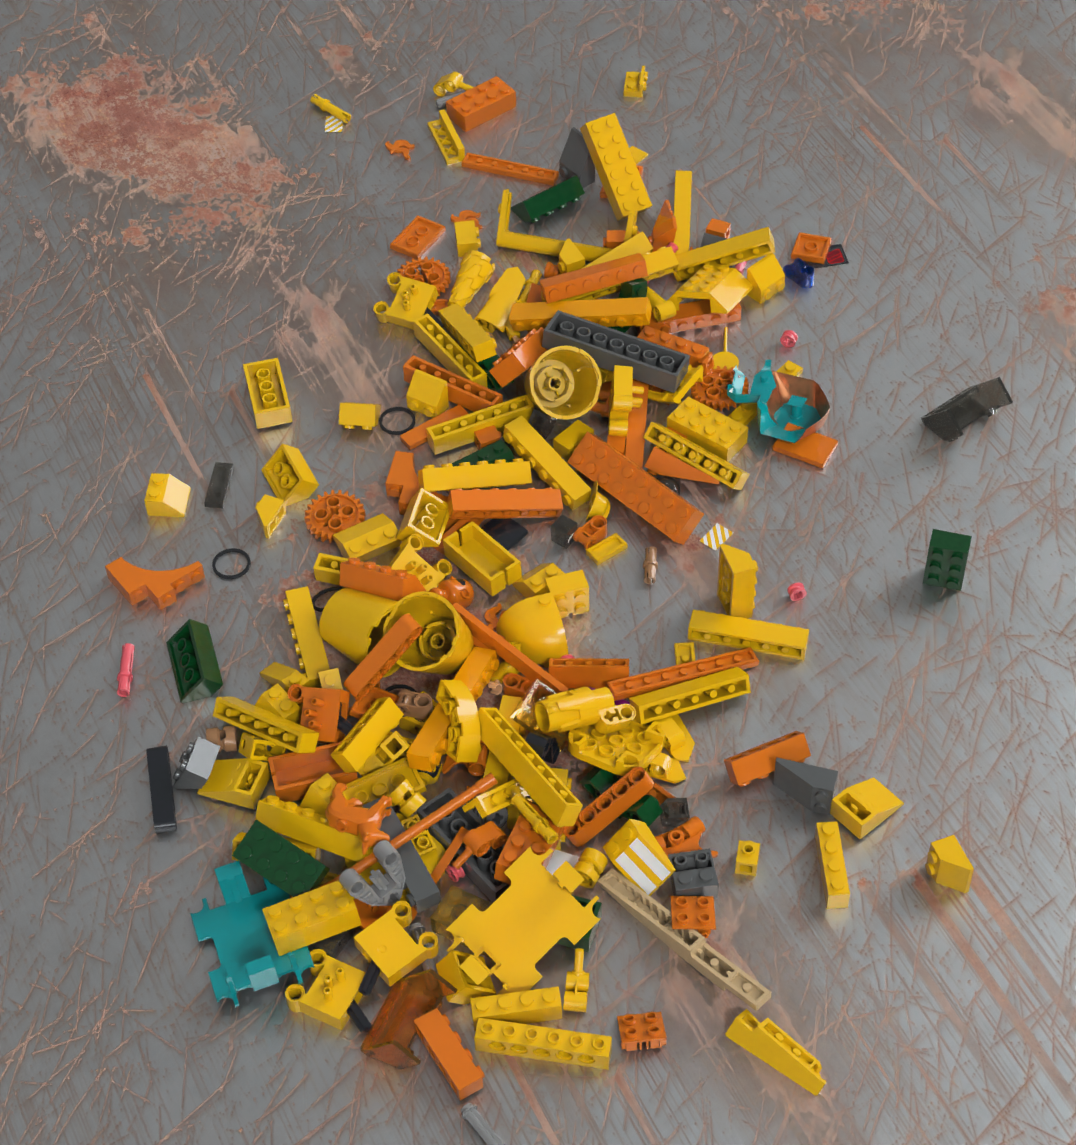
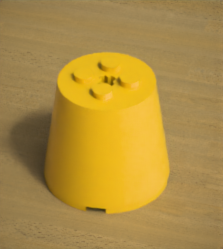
M557 346L544 352L529 367L524 379L525 392L531 402L547 415L564 420L578 418L587 413L597 402L600 387L602 386L601 373L595 360L584 350L572 346ZM551 380H555L554 386L551 387Z
M343 588L328 600L322 611L319 623L320 635L324 641L359 665L383 638V627L386 617H389L395 607L394 605L398 601L351 588ZM395 663L384 677L392 675L401 666Z
M427 591L415 592L400 599L394 605L395 607L389 617H386L383 637L399 618L405 614H410L423 628V631L396 663L407 670L431 674L448 675L459 671L472 651L474 641L469 627L453 605L444 597Z

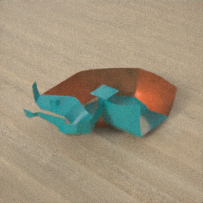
M765 360L764 367L754 376L750 394H742L745 375L737 369V365L733 369L735 375L732 384H728L727 395L735 403H757V424L760 434L796 443L813 434L824 425L830 406L826 395L814 380L772 371L771 360ZM788 422L804 428L794 431L784 430Z

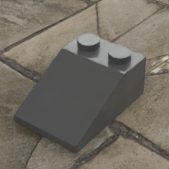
M573 127L559 160V173L566 179L577 175L582 187L585 188L595 182V165L582 133Z
M777 757L773 784L807 809L819 814L830 815L831 801L836 793L838 771Z

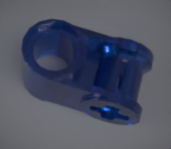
M796 258L792 264L783 267L785 276L800 287L811 288L814 285L815 270L802 259Z

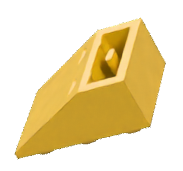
M248 758L215 760L207 782L202 789L198 790L197 794L255 810L270 779L268 763Z
M873 777L847 787L835 796L831 801L830 814L857 838L862 839L902 807L904 802Z

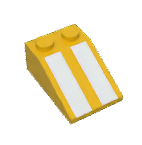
M629 819L603 846L611 862L619 871L649 896L676 871L645 822Z

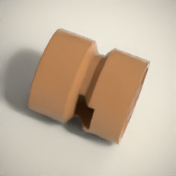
M234 725L224 726L222 730L218 727L206 728V740L221 746L218 754L222 750H225L226 753L238 751L237 733Z

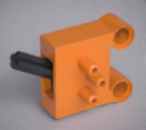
M293 684L289 687L287 692L288 698L291 701L303 704L300 725L319 733L317 743L332 744L341 742L345 738V734L347 735L354 727V725L347 721L350 692L341 689L312 688L300 684Z

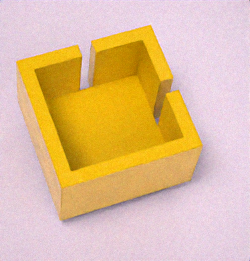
M583 570L545 578V594L552 592L561 619L568 617L570 613L576 615L589 612V585Z

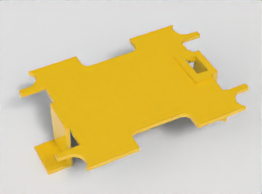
M530 846L504 872L511 880V885L485 911H479L471 904L446 929V931L451 932L454 936V942L447 949L448 952H451L460 943L464 942L474 953L459 967L477 985L492 974L504 984L503 988L496 995L530 990L543 977L536 970L535 964L561 938H568L575 945L601 919L592 912L593 905L600 899L597 895L585 907L572 896L574 890L585 879L567 861L553 875L541 864L553 852L551 848L543 855H536L532 852ZM483 951L496 963L491 969L478 958Z

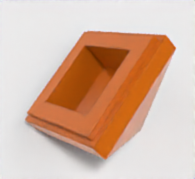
M709 352L698 361V364L703 366V376L708 375L714 367L712 352Z

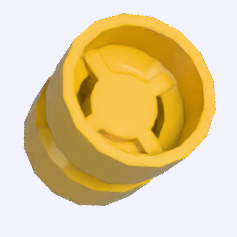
M407 779L399 784L388 797H391L392 804L394 806L399 805V811L406 818H409L426 799L419 791H413L414 786ZM403 795H406L409 798L405 801Z
M588 847L583 850L578 859L579 862L573 868L585 879L580 886L593 888L600 878V874L607 866L608 859L600 851Z

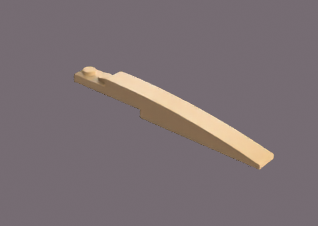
M613 868L597 881L631 915L723 991L728 989L756 1011L772 997L771 991L706 943L705 937L696 930L672 929L671 912Z

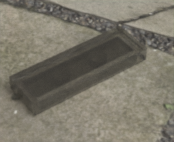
M215 462L204 502L205 507L223 509L234 470L233 463Z

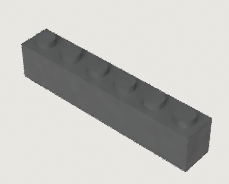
M380 798L362 805L363 808L370 809ZM393 808L391 809V815L383 818L380 831L389 835L390 840L405 831ZM410 840L396 849L401 856L406 879L403 890L407 893L406 899L410 906H414L417 913L441 903L440 891L412 841Z

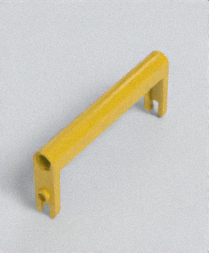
M504 189L502 202L498 207L500 217L496 239L497 247L559 257L565 243L564 240L510 232L508 230L512 193L509 192V189ZM638 210L628 215L624 242L637 235L638 226H636ZM573 242L584 256L586 262H593L612 250L611 248Z

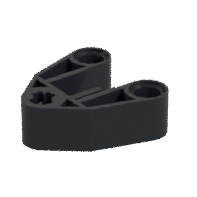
M538 731L529 732L525 741L543 761L554 764L560 752L556 738Z

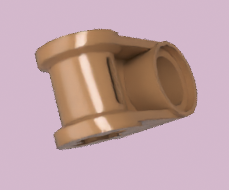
M407 689L399 691V699L395 704L402 711L403 716L422 720L429 718L434 710L432 698L429 694L413 692Z

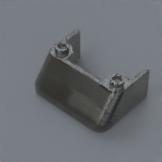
M997 377L963 390L921 417V420L927 428L941 439L952 442L964 435L962 432L963 428L982 416L987 415L990 417L996 414L998 408L1009 405L1013 401L1001 378Z

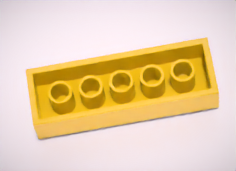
M613 113L585 123L580 130L616 220L628 218L629 213H633L635 210L641 213L652 207L616 114Z

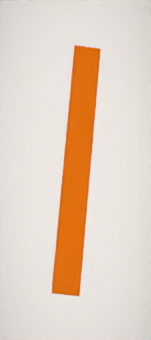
M460 828L432 872L431 877L435 884H437L463 843L464 836L469 832L466 828ZM414 906L411 907L412 921L418 914Z

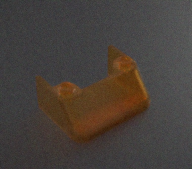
M432 969L401 978L390 990L372 1024V1028L361 1045L360 1051L367 1057L398 1069L419 1065L421 1060L414 1055V1051L410 1048L417 1034L415 1032L414 1020L436 1008L439 1010L443 1004V997L455 994L458 989Z

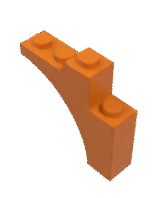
M395 451L385 483L387 496L400 497L398 501L399 514L405 515L410 499L419 490V481L414 470V453ZM430 492L447 503L448 496L437 492Z
M122 557L105 566L108 579L131 605L149 596L160 610L176 602L177 593L184 591L189 586L205 578L203 566L199 561L179 569L166 571L139 568L128 563Z

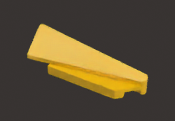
M745 1009L734 1019L725 1033L726 1037L813 1095H818L825 1086L826 1080L820 1076L822 1069L820 1062L768 1017L760 1023Z

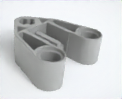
M382 840L375 845L373 853L387 872L383 875L379 869L377 871L372 870L370 872L372 875L369 876V879L373 882L371 886L352 868L343 871L339 877L341 885L352 897L371 906H391L398 902L402 897L406 879L400 854L389 841Z

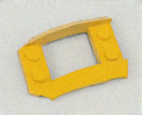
M689 365L688 372L675 393L670 391L661 393L648 390V399L666 404L680 405L682 403L681 398L685 396L695 382H703V366L699 365L697 368H693Z

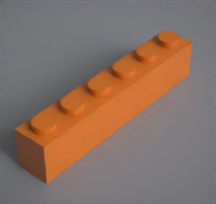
M640 253L539 281L543 298L548 304L648 276L645 259Z
M710 299L679 304V311L676 310V316L661 322L655 319L651 311L650 324L647 326L667 333H675L741 321L742 308L740 303H738L728 314L711 313ZM645 325L636 326L638 334H640Z
M414 355L403 365L404 381L411 383L416 369L447 381L448 400L457 405L460 404L470 411L476 412L503 403L502 394Z
M551 487L545 489L510 488L507 490H499L498 488L481 490L479 488L472 490L454 489L450 490L447 498L450 519L558 518L563 510L560 489Z

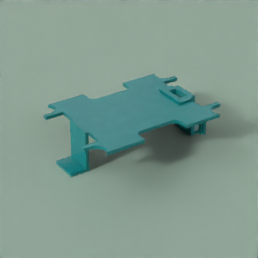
M239 860L215 868L214 870L226 904L210 910L207 899L204 898L202 899V910L198 913L190 914L198 941L212 939L218 953L221 966L216 970L208 972L217 1003L223 998H231L234 1001L235 1007L240 1006L236 995L237 991L246 988H253L254 991L279 983L278 978L293 971L296 973L299 984L303 983L302 972L307 968L314 967L308 946L279 956L262 911L263 908L290 899V895L276 885L271 884L264 877L267 890L250 895Z

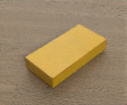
M614 533L586 549V555L598 566L627 549L628 544L617 533Z

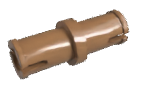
M653 546L645 548L643 581L646 584H654L656 582V570L658 569V562L656 561L657 548Z

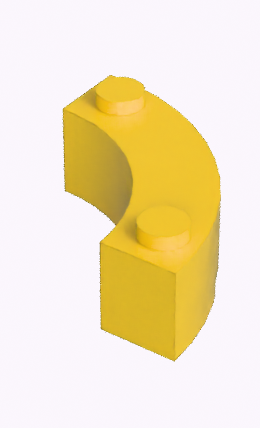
M440 680L436 700L441 704L445 715H449L451 727L448 728L446 754L455 762H477L481 752V732L475 700L469 688L461 680Z

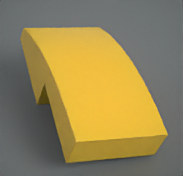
M416 814L401 821V824L407 830L419 822L420 818ZM428 829L411 839L420 857L437 849Z

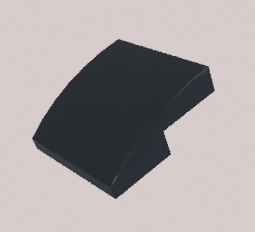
M511 518L491 519L481 528L507 551L528 534L527 529Z

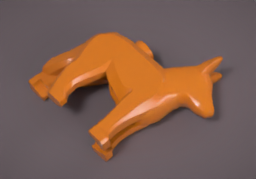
M338 782L332 790L330 802L325 811L328 825L339 832L358 835L362 843L363 855L367 853L369 847L375 846L378 842L382 840L390 841L389 835L380 831L383 818L391 815L392 808H386L392 805V798L383 795L370 809L362 808L363 803L359 799L353 797L347 800L343 792L347 789V785Z

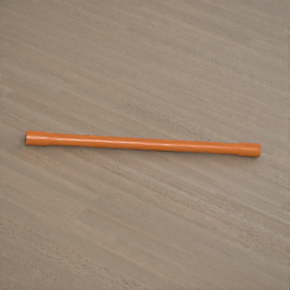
M490 772L473 786L389 842L395 849H398L477 795L498 783ZM372 852L350 868L355 869L360 874L377 863L378 859ZM338 875L337 877H335V878L332 879L331 881H328V882L324 883V884L321 885V886H324V885H327V884H329V883H332V882H335V881L339 880L340 875Z

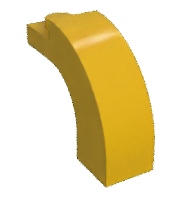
M396 730L376 749V753L365 761L364 767L358 773L363 777L393 763L411 745Z

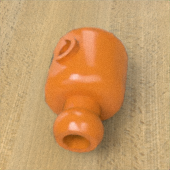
M453 576L449 580L441 581L437 588L434 587L429 590V592L444 597L452 605L458 603L463 608L469 607L474 599V590L471 583L466 579H456Z

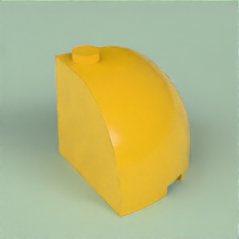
M552 592L517 602L508 608L497 622L496 633L504 636L508 642H521V652L536 664L549 668L550 658H561L564 655H569L562 619Z

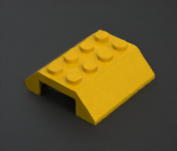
M708 264L697 271L668 300H671L676 310L679 311V303L685 298L710 299L711 313L728 314L753 289V285L736 268H729L727 265L713 267V265Z

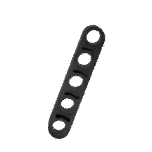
M165 745L148 748L146 752L155 833L176 831L177 822L168 747Z

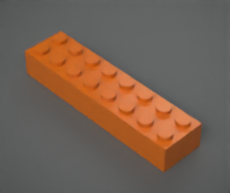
M588 431L567 461L593 482L597 481L601 488L677 543L684 545L704 516V513L601 438Z

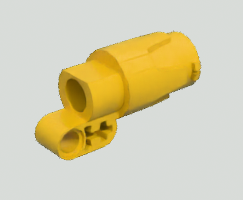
M580 687L549 695L544 700H540L535 704L536 722L543 733L557 730L558 733L595 725L598 732L607 734L626 729L636 716V711L630 704L615 706L613 695L607 687L591 690L588 687Z

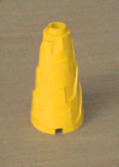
M472 250L470 254L468 253L469 251L465 253L447 303L448 306L457 303L461 308H465L471 302L475 294L488 282L495 271L494 263L490 264L491 258L475 250Z

